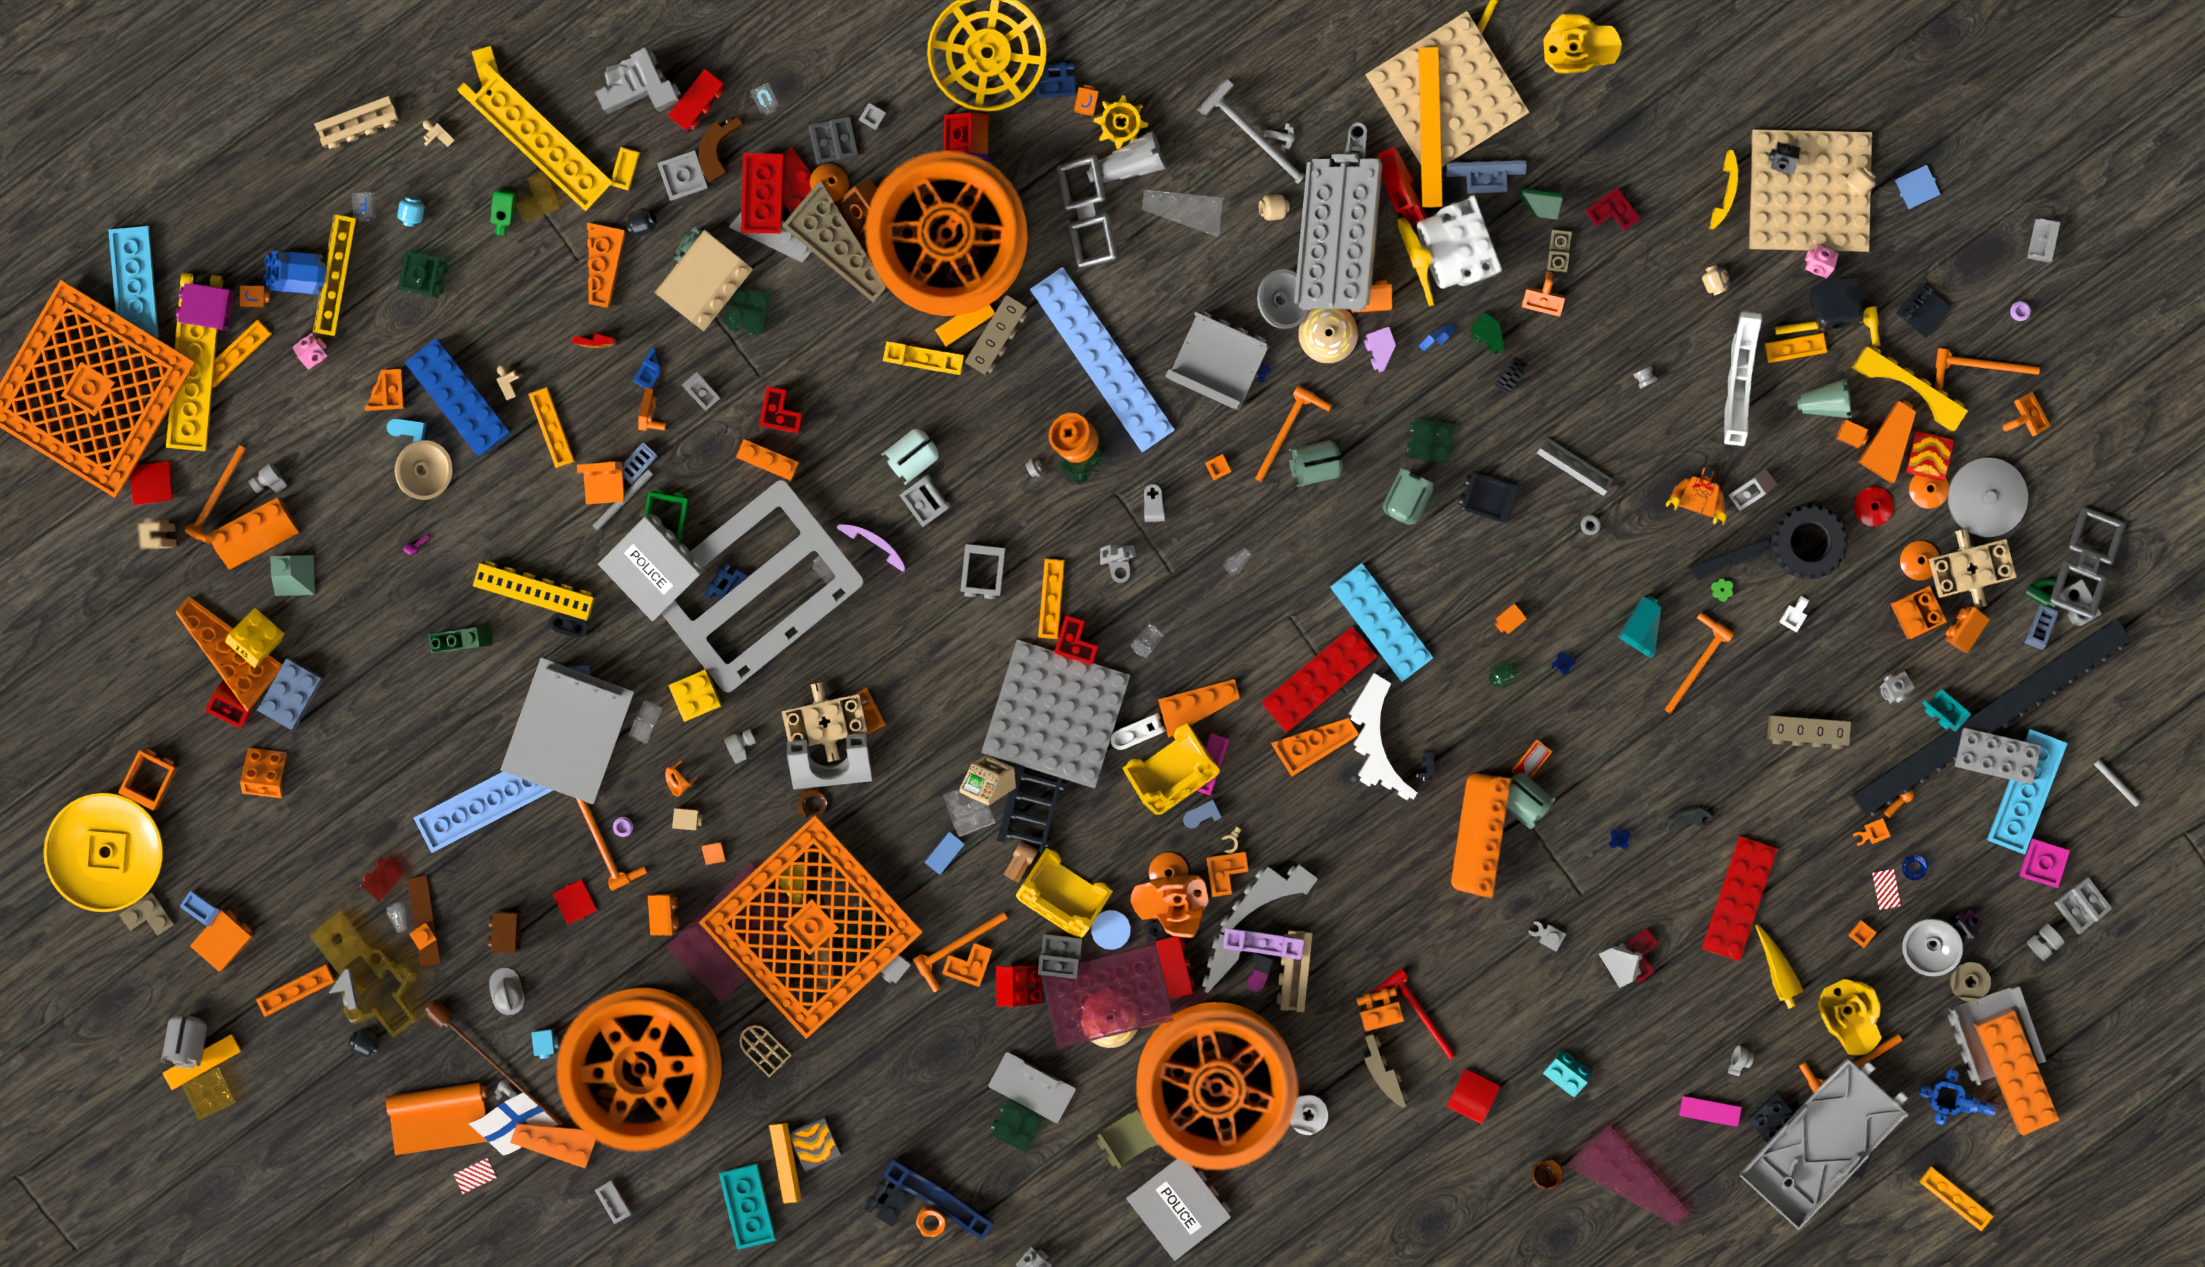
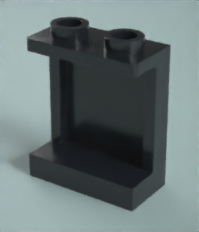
M1472 472L1471 475L1468 474L1464 486H1467L1465 494L1461 493L1458 505H1461L1460 510L1507 524L1519 486L1487 477L1477 472Z

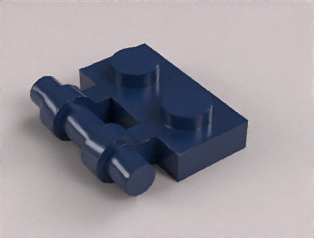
M1060 61L1059 64H1048L1046 62L1043 78H1040L1035 86L1036 99L1076 96L1075 76H1067L1066 71L1074 70V63ZM1034 65L1035 73H1037L1039 65ZM1060 71L1061 77H1049V72Z
M725 562L722 568L719 567L716 573L718 574L713 582L708 584V590L704 596L711 599L714 593L719 595L715 602L717 603L747 579L748 576L737 569L732 576L728 573L732 566ZM725 578L729 582L725 586L724 590H721L718 587Z

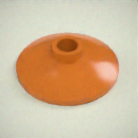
M824 164L817 167L810 178L811 190L821 181L833 202L839 201L847 194L849 189V180L846 173L840 167L833 164ZM828 179H833L834 184L829 183Z
M1914 475L1910 482V496L1922 508H1936L1943 504L1948 497L1949 484L1946 478L1945 481H1939ZM1928 485H1932L1934 487L1933 492L1930 493L1927 491Z
M1912 542L1901 553V568L1911 579H1929L1933 576L1929 559L1938 557L1939 553L1928 542ZM1919 557L1924 558L1925 561L1923 564L1918 563Z
M1168 852L1158 855L1153 859L1149 867V878L1151 881L1188 875L1186 862L1175 853ZM1171 869L1172 875L1166 876L1165 870Z

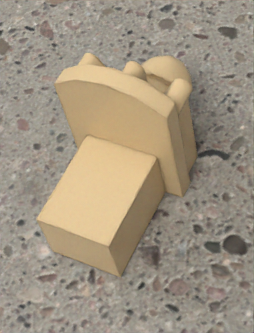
M430 120L423 122V127L429 131L423 137L426 140L425 146L436 136L447 147L454 141L438 123L434 126Z
M499 365L497 372L500 376L497 377V381L506 400L516 397L511 381L523 375L522 373L517 374L516 370L507 373V368L504 365Z

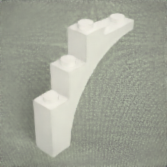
M1741 312L1737 332L1734 334L1731 346V367L1728 376V397L1725 405L1724 444L1742 446L1745 444L1748 433L1751 376L1761 314Z
M1373 673L1349 712L1352 715V721L1359 725L1362 722L1365 723L1353 743L1357 746L1355 750L1364 756L1366 753L1370 754L1358 773L1361 777L1359 781L1370 787L1371 783L1376 786L1379 779H1381V785L1389 790L1394 787L1399 790V796L1406 800L1409 797L1414 800L1417 792L1405 784L1395 773L1386 757L1381 742L1380 713L1385 695L1391 683Z

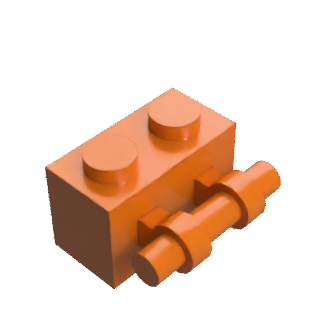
M1384 988L1381 989V992L1374 994L1366 993L1363 994V997L1356 998L1358 1006L1363 1004L1367 1006L1366 1009L1359 1010L1365 1032L1404 1021L1398 1000L1392 1002L1389 1000V997L1396 996L1395 988L1388 990ZM1383 999L1384 1004L1373 1007L1372 1002Z

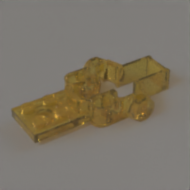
M339 911L309 935L338 972L339 976L336 978L335 983L344 970L348 969L347 966L359 956L365 959L379 979H384L386 977L385 971L389 969L401 983L399 990L394 991L392 996L409 1016V1021L396 1030L378 1006L372 1008V1012L365 1013L363 1010L361 1011L359 1008L348 1010V1006H344L343 1012L351 1023L356 1025L377 1017L389 1034L395 1038L406 1027L419 1019L402 997L416 978L414 972L404 962L395 965L383 949L376 948L371 950L342 911ZM334 933H339L342 936L340 944H335L332 941ZM373 953L380 954L381 961L379 963H375L372 960ZM353 975L356 993L363 995L365 989ZM339 991L342 996L345 994V991Z

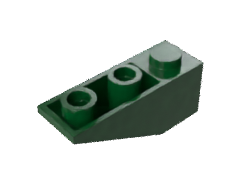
M490 626L428 634L431 654L493 645Z

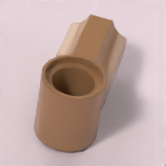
M1021 841L1004 875L1013 881L1019 882L1027 866L1033 861L1038 849Z

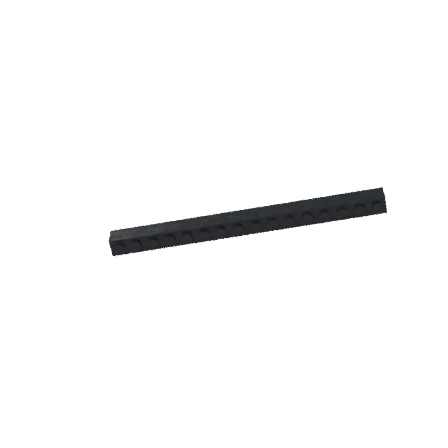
M2113 619L1971 714L1956 732L1950 728L1851 794V798L1864 816L1869 815L1871 817L1880 811L1879 807L1884 804L1888 806L1897 800L1896 796L1900 793L1904 795L1913 789L1912 785L1916 782H1919V784L1930 778L1928 774L1934 770L1936 773L1946 767L1945 763L1949 760L1955 761L1964 728L1994 735V730L2000 726L2002 729L2012 723V718L2025 715L2028 712L2027 708L2033 704L2038 706L2045 701V696L2056 694L2061 690L2060 686L2066 682L2071 684L2078 679V674L2089 672L2095 667L2093 664L2099 660L2103 662L2110 658V653L2114 650L2120 651L2128 645L2126 642L2131 640L2118 619Z

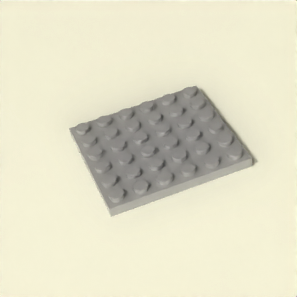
M1017 640L981 753L1095 788L1130 675L1097 664L1089 665L1054 654L1055 651Z

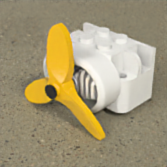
M1474 196L1444 207L1435 216L1419 221L1417 224L1419 240L1407 219L1404 217L1398 219L1399 231L1410 256L1406 258L1407 264L1410 269L1415 267L1423 285L1429 307L1434 305V300L1428 280V266L1437 285L1442 289L1455 284L1467 286L1495 276L1501 271Z

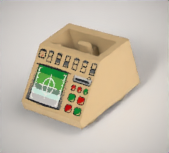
M985 755L971 764L960 787V793L990 805L1016 788L1014 768Z

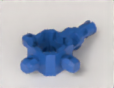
M1949 1069L1945 1077L1947 1081L1937 1080L1933 1083L1932 1089L1930 1086H1920L1919 1094L1925 1098L1929 1097L1928 1102L1931 1108L1938 1111L1935 1115V1123L1945 1125L1948 1119L1947 1113L1955 1115L1962 1111L1969 1114L1971 1112H1981L1991 1116L1995 1114V1111L1990 1110V1108L1996 1110L1997 1104L1982 1101L1979 1097H1975V1094L1965 1092L1962 1086L1955 1084L1959 1077L1958 1071ZM1941 1086L1957 1090L1955 1104L1952 1108L1937 1105L1936 1099Z

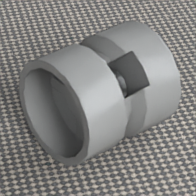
M2046 924L2039 930V935L2032 936L2026 943L2040 959L2045 961L2052 955L2053 949L2057 950L2065 942L2049 924Z

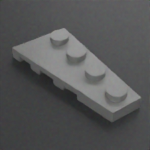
M741 213L729 226V228L740 233ZM781 220V234L742 233L802 263L812 253L808 247L782 226L785 223L783 220Z

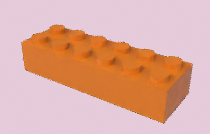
M2008 1008L1973 1023L2018 1132L2023 1136L2059 1121L2015 1012Z

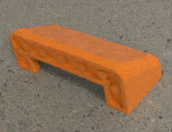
M1473 773L1466 780L1451 876V884L1456 890L1491 898L1493 896L1510 786L1509 778Z

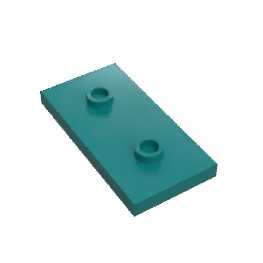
M758 1163L719 1172L737 1250L776 1241Z

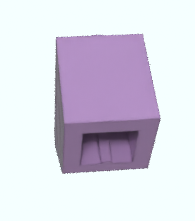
M1389 327L1367 334V339L1364 340L1367 351H1371L1374 357L1371 359L1374 370L1378 369L1379 373L1385 370L1396 346Z

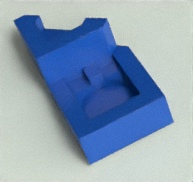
M1453 325L1441 327L1432 332L1419 347L1425 351L1434 341L1441 346L1457 329Z
M654 348L650 349L641 368L633 379L634 383L643 388H653L660 376V367Z

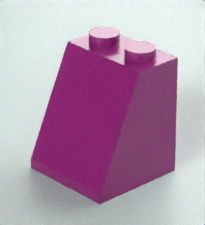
M184 283V287L180 288L179 298L182 301L181 307H177L176 318H179L178 322L228 331L235 292Z

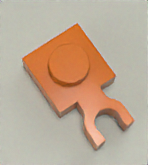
M1883 818L1866 824L1865 832L1859 831L1853 834L1854 837L1857 835L1863 837V841L1857 843L1858 846L1864 844L1868 839L1874 844L1891 837Z

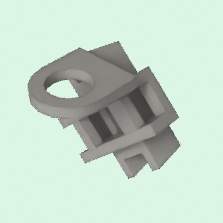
M1108 545L1100 548V565L1109 563L1112 579L1118 583L1126 582L1130 577L1129 559L1136 555L1134 545ZM1118 568L1126 570V576L1122 579L1115 576V571Z

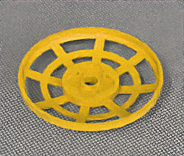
M957 0L950 4L937 18L928 40V62L937 85L955 103L976 111L990 112L1003 110L1022 101L1038 84L1046 63L1045 37L1036 17L1018 0H991L990 11L977 12L966 17L959 7L974 0ZM999 1L1015 6L1026 15L1027 19L1018 25L1008 16L998 13ZM953 12L959 23L951 31L948 41L935 40L942 23ZM979 18H989L987 29L976 31L970 23ZM999 19L1006 22L1013 30L1004 36L995 30L996 20ZM1032 24L1039 38L1040 56L1029 55L1028 42L1023 33ZM964 27L970 35L965 45L953 44L956 35ZM1019 36L1022 43L1023 54L1011 53L1009 42ZM986 47L993 50V55L990 58H984L981 54L982 50ZM934 48L946 50V61L951 75L943 80L939 77L935 66ZM952 52L963 53L966 64L958 70L954 67ZM1010 61L1021 62L1018 72L1011 79L1005 71ZM1027 63L1039 64L1033 81L1021 93L1015 83L1023 75ZM970 70L979 75L978 87L966 82L962 76ZM999 75L1005 83L996 88H986L988 77ZM957 81L964 88L977 93L975 104L958 98L947 86ZM1009 89L1015 97L1011 101L1000 105L983 106L985 94H996Z

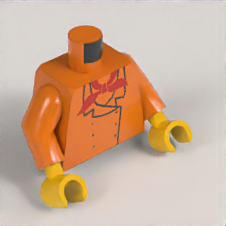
M1703 468L1700 478L1692 476L1690 479L1686 478L1676 485L1666 503L1667 507L1670 503H1673L1675 505L1674 510L1680 506L1709 517H1714V524H1716L1717 519H1720L1723 522L1722 525H1724L1727 518L1723 493L1719 489V485L1711 483L1714 471Z

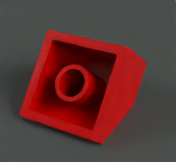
M978 113L944 115L943 152L988 155L989 115Z

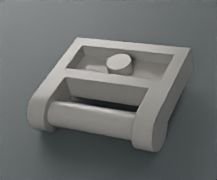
M926 475L900 494V497L922 527L951 507L950 503L944 500L930 481L931 477L929 475ZM923 485L940 506L937 510L932 507L919 489Z

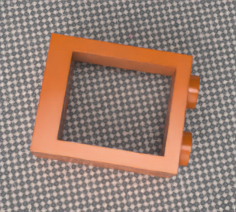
M146 748V750L138 751L118 793L154 811L158 810L178 767L174 765L175 762L166 757L161 759L156 756V752ZM144 758L169 769L155 799L130 788Z

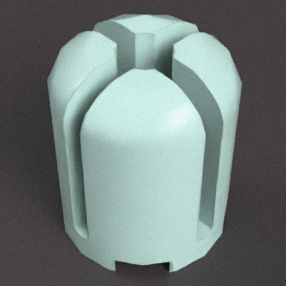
M920 429L911 430L881 454L882 456L885 454L890 460L887 462L898 477L903 475L907 480L904 482L905 485L938 459V449L933 442H930L902 465H898L929 440L926 433Z

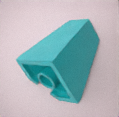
M1648 596V598H1641L1617 637L1648 657L1653 658L1656 649L1661 607L1657 605L1659 603L1658 600Z

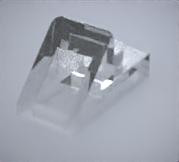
M644 700L639 714L633 722L629 736L648 744L663 707Z

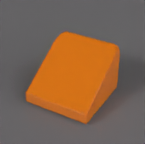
M722 842L702 845L706 865L726 861Z

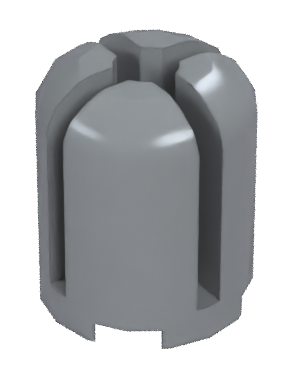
M185 1015L172 1017L167 1025L161 1062L166 1064V1060L176 1064V1067L193 1069L194 1065H197L200 1068L207 1025L201 1019L193 1016H188V1018H185Z

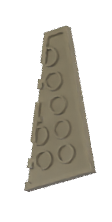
M819 181L782 226L874 303L886 289V286L824 185Z

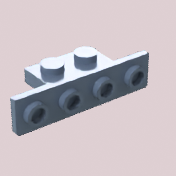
M1521 160L1453 162L1447 164L1446 177H1466L1467 193L1507 192V175L1526 174L1527 163Z

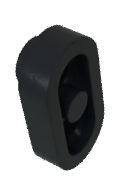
M555 613L549 619V626L555 632L575 638H582L588 632V624L583 619L563 613ZM558 619L563 620L562 626L556 624ZM577 624H580L582 626V630L580 632H577L575 630V626Z

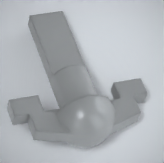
M1286 123L1285 129L1289 130L1288 133L1265 129L1264 137L1287 141L1286 145L1282 144L1281 151H1285V149H1290L1295 141L1294 127H1290V124Z
M508 1079L498 1083V1087L494 1092L497 1095L495 1097L497 1100L502 1097L501 1091L510 1098L517 1096L508 1085L511 1082Z

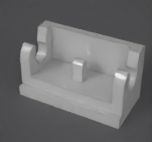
M2035 219L2027 258L2047 263L2052 261L2060 222Z

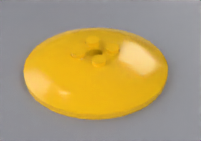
M97 793L76 799L64 807L54 818L45 838L44 862L52 884L69 902L90 911L110 912L136 903L153 887L162 867L163 843L155 821L138 803L117 794ZM104 846L108 847L111 851L110 856L107 858L101 855V849Z

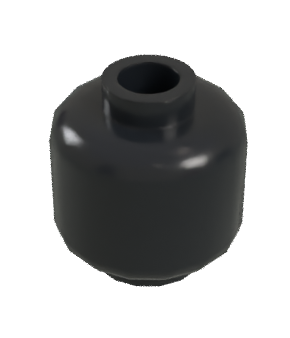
M641 208L628 215L626 226L630 233L641 237L655 230L657 219L652 210Z
M359 1029L357 1032L353 1031L348 1046H351V1052L363 1057H369L372 1053L377 1052L379 1042H377V1035L375 1033Z

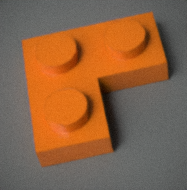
M1246 852L1206 857L1212 897L1232 894L1229 874L1248 872Z
M974 943L968 961L948 955L942 974L979 987L993 949Z

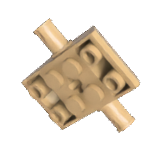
M1968 529L1955 531L1960 549L1956 552L1929 559L1938 597L1969 590V592L1971 591L1975 608L1987 606L1982 589L1984 586L2016 578L2007 540L2004 539L1974 547L1973 545L1971 546ZM1970 563L1972 566L1975 567L1973 573L1971 571H1967V568L1970 567Z
M823 682L817 683L819 691L816 684L810 685L815 701L812 705L782 711L788 742L807 740L808 746L822 743V745H825L827 761L831 762L833 761L832 753L834 760L840 759L836 744L838 739L846 738V735L865 734L868 731L860 695L857 694L829 701L825 696ZM823 716H825L826 719H830V723L827 725V728L824 725H821L820 721L823 720Z

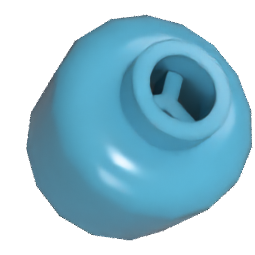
M406 196L399 203L398 219L403 221V225L414 227L415 224L422 222L425 205L418 197Z

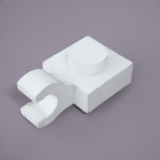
M1801 596L1795 608L1790 605L1788 606L1779 622L1797 632L1807 616L1802 611L1809 600Z

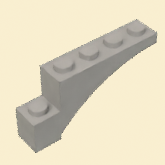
M1299 864L1296 867L1292 865L1286 874L1288 876L1287 880L1267 866L1265 869L1262 867L1255 876L1258 878L1253 885L1250 883L1243 892L1246 894L1243 900L1238 899L1232 907L1234 910L1230 917L1226 915L1220 923L1223 926L1221 931L1225 933V928L1233 929L1246 915L1269 901L1296 893L1307 895L1318 878Z

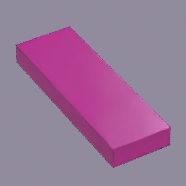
M1210 733L1206 750L1220 769L1229 739ZM1217 776L1196 791L1211 796Z
M1682 1096L1679 1116L1738 1127L1742 1107Z

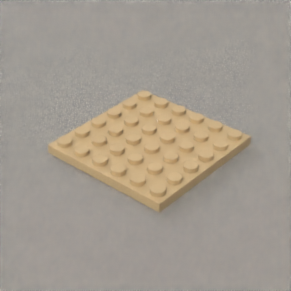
M1467 11L1365 74L1420 164L1421 133L1418 48L1438 47L1441 168L1529 113Z
M1752 130L1749 249L1809 251L1819 244L1833 251L1869 252L1871 190L1865 196H1860L1859 194L1854 196L1847 190L1849 185L1846 182V178L1857 167L1863 168L1865 166L1871 171L1872 132ZM1777 142L1801 147L1799 162L1794 175L1771 169L1772 161L1769 160L1771 149H1775Z

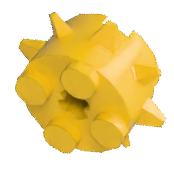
M1125 95L1121 96L1119 103L1109 104L1104 101L1105 111L1103 115L1094 118V122L1102 126L1103 133L1099 140L1109 139L1115 142L1117 150L1122 147L1123 143L1137 139L1140 129L1148 127V123L1140 120L1139 112L1143 106L1140 104L1133 107L1127 103ZM1117 119H1120V120L1125 119V120H1126V122H1124L1125 126H1124V127H1122V126H1119V127L1116 126V124H1118L1116 120H1117Z

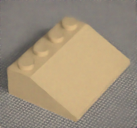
M704 230L655 293L697 327L705 331L753 269Z

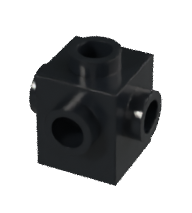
M1777 142L1775 149H1771L1769 160L1772 161L1771 169L1794 175L1799 162L1801 147Z
M1971 909L1965 913L1962 911L1958 912L1953 916L1952 919L1954 921L1951 923L1960 934L1962 942L1976 937L1979 934L1978 929L1983 925Z

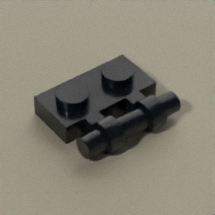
M883 1178L877 1184V1189L873 1196L868 1198V1204L864 1210L871 1213L874 1207L879 1209L876 1217L893 1227L913 1194L897 1185L892 1189L888 1186L890 1181ZM885 1192L889 1196L883 1204L879 1202V1199Z

